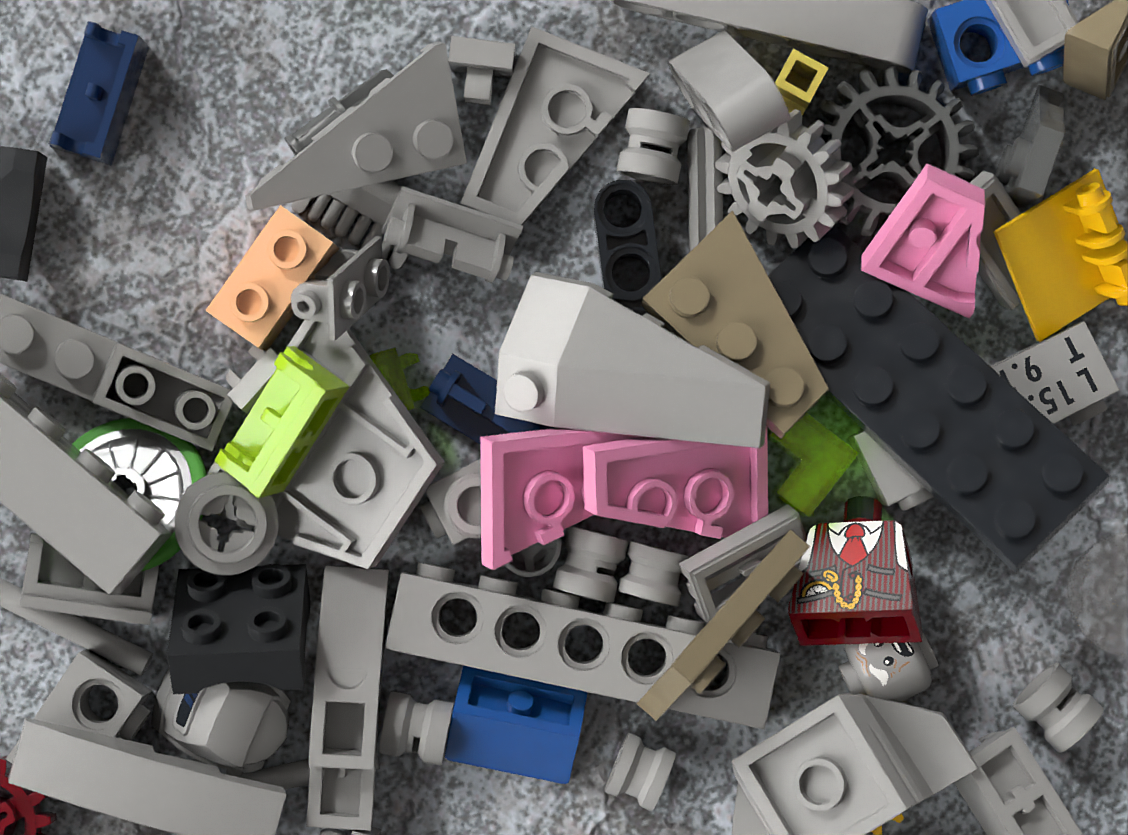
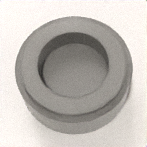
M471 473L457 479L449 487L444 499V512L448 523L456 532L469 538H481V473Z

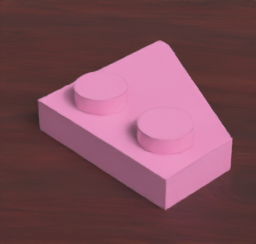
M926 164L863 252L861 271L970 319L975 310V287L979 270L980 237L983 230L985 210L984 189Z

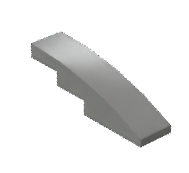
M26 717L8 778L11 784L64 802L179 835H275L287 795L283 787L222 774L218 766L155 753L152 745Z

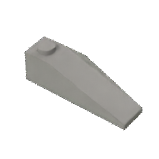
M535 272L530 276L499 351L495 414L556 428L760 448L764 445L770 382L705 345L693 346L663 329L665 323L648 313L641 316L612 300L614 294L595 283Z

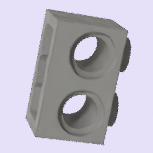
M86 649L77 654L33 719L132 741L151 714V711L143 706V704L152 693V690L104 657ZM95 685L108 686L115 692L118 698V709L113 718H101L91 710L89 694ZM18 742L6 758L12 764Z

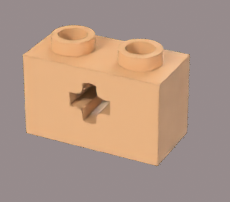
M280 205L205 311L257 348L267 351L294 314L291 306L293 290L299 284L307 282L309 279H315V274L329 262L330 258L338 252L339 248L331 240Z

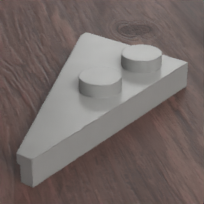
M434 42L426 45L420 50L421 55L391 79H384L370 91L369 96L357 106L348 108L343 114L311 138L313 142L283 166L278 165L260 179L258 186L248 195H245L247 208L254 211L467 164L446 44L444 42Z

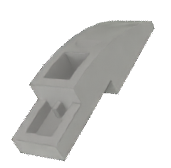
M0 293V364L213 451L233 403L227 396L231 391L230 389Z
M325 565L313 690L306 827L371 831L389 569Z

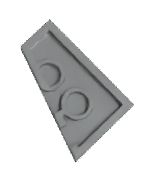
M531 26L460 203L461 206L524 225L645 83L650 73Z

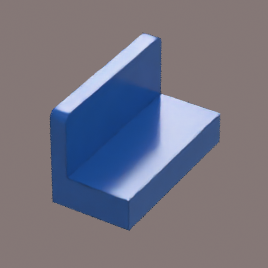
M463 666L452 712L445 758L458 763L567 784L570 781L579 742L588 692Z

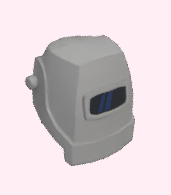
M168 668L155 698L151 725L164 738L186 754L201 762L227 769V775L241 778L243 772L250 773L262 769L265 760L273 756L287 739L289 726L287 708L291 701L282 690L270 685L254 682H227L207 687L195 694H173Z

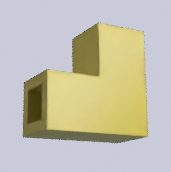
M795 49L789 55L775 81V85L789 113L797 109L803 115L823 80L828 67Z

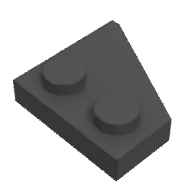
M1041 85L1037 87L1020 137L1016 138L1013 146L1007 145L995 173L1018 208H1023L1043 196L1065 135V124L1063 123L1064 108L1059 107L1063 99V93Z

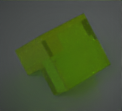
M806 413L782 439L772 430L768 431V440L795 460L771 492L790 505L801 516L810 517L859 453Z

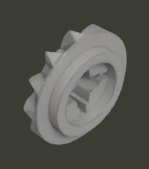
M226 471L209 473L188 486L174 511L175 538L182 552L194 565L213 574L234 575L255 567L268 555L278 533V512L271 495L258 499L248 491L249 489ZM230 495H233L234 516L243 520L245 524L252 525L253 528L252 531L247 529L230 531L227 540H223L221 550H217L219 545L217 529L208 525L205 520H200L199 517L200 514L209 516L210 513L221 514L224 504H228Z

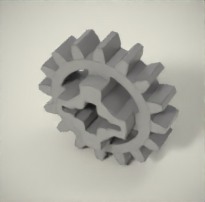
M794 109L789 113L791 117L789 121L734 152H731L722 142L721 146L726 153L715 162V168L728 174V177L717 186L719 193L732 194L735 202L727 210L728 213L732 210L735 215L743 212L749 218L745 228L747 233L752 234L759 227L766 229L768 244L774 246L786 235L791 247L798 248L808 237L813 242L818 241L846 214L847 210L842 204L853 195L854 188L841 182V179L853 169L849 162L836 161L834 153L841 147V141L835 139L825 143L820 137L823 132L824 123L818 120L807 128L802 125L801 111Z

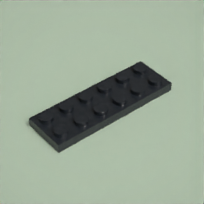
M834 225L816 242H813L808 237L768 277L829 388L826 395L1008 567L1017 573L1109 483L1110 475L910 292L861 271L864 250L840 228Z

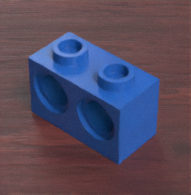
M962 0L935 9L927 19L950 92L968 86L971 96L982 94L1006 85V73L1024 68L985 0ZM969 32L982 35L990 46L989 59L985 62H974L967 59L960 49L961 35ZM1064 46L1028 66L1031 76L1040 75L1062 67L1064 64Z

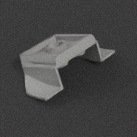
M842 693L731 761L734 776L738 781L732 835H866L979 767L943 713L862 694Z

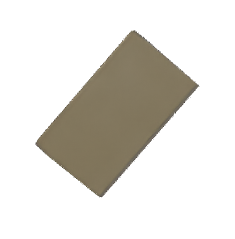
M1114 0L1074 25L1065 34L1063 82L1100 99L1106 100L1107 97L1110 98L1128 62V0Z

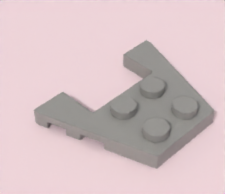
M304 319L288 346L297 347L349 385V388L285 491L271 495L278 512L277 535L294 541L293 544L370 569L378 565L445 462L351 330L348 329L336 341H329L328 323ZM214 461L207 474L224 472V470ZM230 495L228 504H224L221 514L215 515L236 521V525L252 530V525H247L243 520L234 516L233 495Z

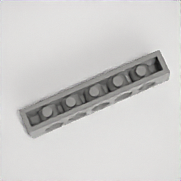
M418 562L416 573L409 571L401 572L385 649L638 703L705 627L706 623L668 615L666 626L641 621L643 609L605 602L603 613L578 608L581 596L543 588L541 599L516 594L517 582L481 575L478 586L453 581L455 569ZM454 598L469 601L477 613L475 627L464 634L450 632L445 628L441 620L443 605ZM527 612L538 621L540 635L530 646L517 647L509 643L505 638L503 623L512 613ZM580 625H588L595 628L603 639L600 652L589 660L575 659L568 653L565 647L567 634L573 628ZM753 632L740 648L729 640L718 653L724 657L727 665L723 680L717 685L706 687L700 694L689 686L668 709L765 730L781 653L776 649L766 648L768 640L766 635ZM653 639L663 646L665 652L664 661L660 668L652 673H639L628 663L629 650L638 640Z

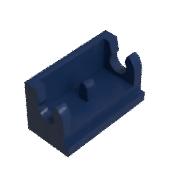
M87 22L84 38L61 111L49 141L51 148L112 166L149 50V46L139 35L123 30L119 34L104 29L95 22Z

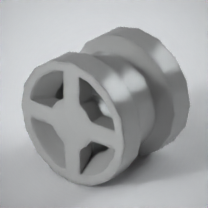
M630 541L627 555L631 560L628 574L620 578L617 591L668 605L679 606L682 596L678 588L680 574L682 573L679 563L691 556Z
M628 733L617 755L604 791L616 797L626 793L637 798L640 807L653 811L669 777L676 752L665 747L655 751L644 746L641 737Z

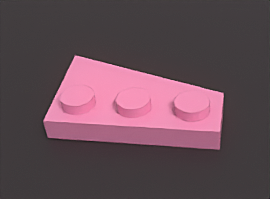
M566 428L482 436V564L491 570L497 569L513 561L511 555L536 543L546 545L564 536V529L595 515L585 510L583 446L644 436Z

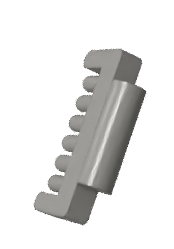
M390 180L318 196L312 204L307 217L312 222L317 221L329 200L333 197L334 199L321 221V226L326 230L331 229L342 209L347 205V209L335 228V234L338 237L346 236L358 213H361L348 240L350 244L358 245L372 220L375 221L362 244L363 248L375 236L382 237V228L402 186ZM314 197L292 202V210L298 214L305 213ZM384 239L382 241V259L386 260L394 245L384 242ZM393 252L389 259L390 267L397 270L403 268L410 254Z

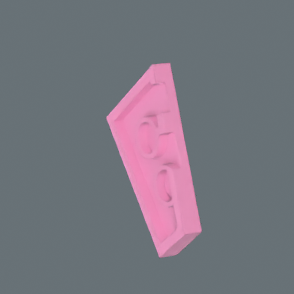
M767 426L765 442L760 448L654 437H638L583 446L585 510L596 516L660 528H676L695 532L702 536L721 539V537L726 538L768 515Z

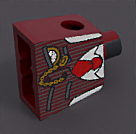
M867 496L852 497L844 504L843 522L817 523L809 530L806 543L810 547L802 555L799 570L804 574L793 587L788 607V615L801 646L922 642L923 632L908 542L902 523L895 520L882 521L883 506L878 500Z

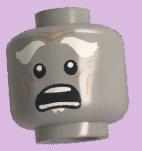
M923 633L922 642L845 644V653L848 661L839 665L838 669L852 695L862 694L902 703L930 687L932 682L930 670L939 665Z

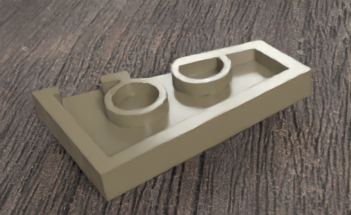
M790 529L724 603L716 615L675 659L676 661L638 701L637 705L657 721L689 686L700 694L726 665L716 656L726 643L731 640L740 648L764 621L765 617L756 610L764 599L770 595L776 602H779L804 574L795 564L810 546Z

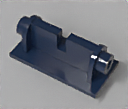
M455 354L451 355L445 367L438 372L429 387L428 395L420 406L424 411L480 445L482 436L556 428L495 414L497 380Z

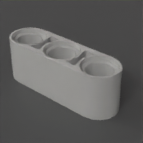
M724 30L668 61L672 75L691 108L731 152L779 127L791 118L788 108L769 74Z

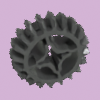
M888 66L883 73L882 87H878L874 75L869 70L863 71L858 76L861 94H858L852 85L844 81L836 88L838 98L844 107L842 108L833 101L824 100L818 108L820 113L832 122L831 125L824 124L823 132L820 135L825 143L835 139L841 141L844 129L851 118L861 129L858 134L866 146V156L862 163L841 179V182L854 188V193L845 202L848 205L846 208L847 212L838 222L843 226H847L854 219L857 212L865 215L861 226V234L866 237H870L874 233L878 220H885L886 222L898 204H887L873 200L861 193L859 189L876 179H887L895 183L902 192L908 191L922 171L917 155L919 147L934 133L937 135L941 149L940 170L969 183L976 176V173L970 168L958 165L959 160H970L979 155L978 146L959 144L958 138L974 131V122L972 120H965L954 125L951 116L955 115L963 107V102L960 98H955L945 107L940 105L936 99L943 93L945 84L940 80H937L928 89L927 93L918 90L922 81V72L916 69L912 70L909 74L905 86H898V71L895 66ZM879 104L901 105L917 112L923 118L908 127H896L890 125L881 114L876 116L870 107ZM912 135L916 137L905 148L906 152L899 158L906 162L904 167L901 168L898 163L892 161L886 165H879L871 172L867 171V168L878 159L877 155L884 149L877 145L878 140H883L885 144L891 146L897 142L901 144ZM840 148L834 153L836 161H842Z

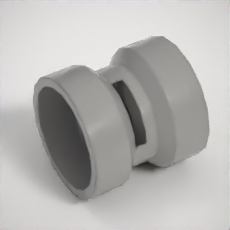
M630 108L625 126L630 138L628 147L620 152L616 172L642 181L678 185L681 163L677 159L679 146L687 140L690 120L666 112Z
M568 527L564 541L568 554L565 564L557 568L553 588L614 603L618 587L614 573L616 565L625 560L629 541L579 527Z
M1058 662L1050 665L1037 675L1018 695L1012 706L1025 720L1036 721L1044 729V739L1059 753L1066 751L1078 742L1095 725L1104 711V708L1090 694H1080L1072 686V676Z
M391 691L381 733L379 754L399 757L404 752L417 753L422 762L442 766L454 703L435 699L426 705L415 702L411 694Z

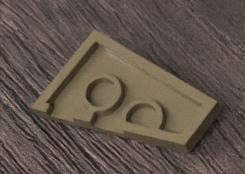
M733 210L642 299L641 306L653 317L664 322V328L695 347L705 345L770 382L766 426L780 439L791 430L829 389Z

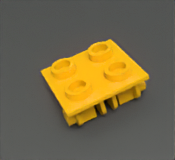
M1093 169L993 231L1038 342L1043 341L1109 298L1116 299L1119 306H1128V241L1124 238L1125 230L1117 220L1111 204L1113 198L1111 193L1105 188L1099 169Z

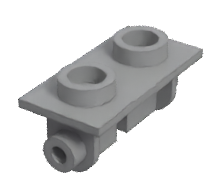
M402 186L381 233L385 234L384 242L394 245V252L402 254L404 252L438 264L444 253L453 256L451 268L484 278L486 282L493 283L495 278L504 281L508 279L514 257L510 256V253L522 232L523 225Z
M375 236L359 251L343 249L336 252L329 262L315 274V279H309L307 282L299 284L291 294V306L294 314L308 321L328 323L329 341H336L379 301L387 291L390 269L387 260L382 259V237Z

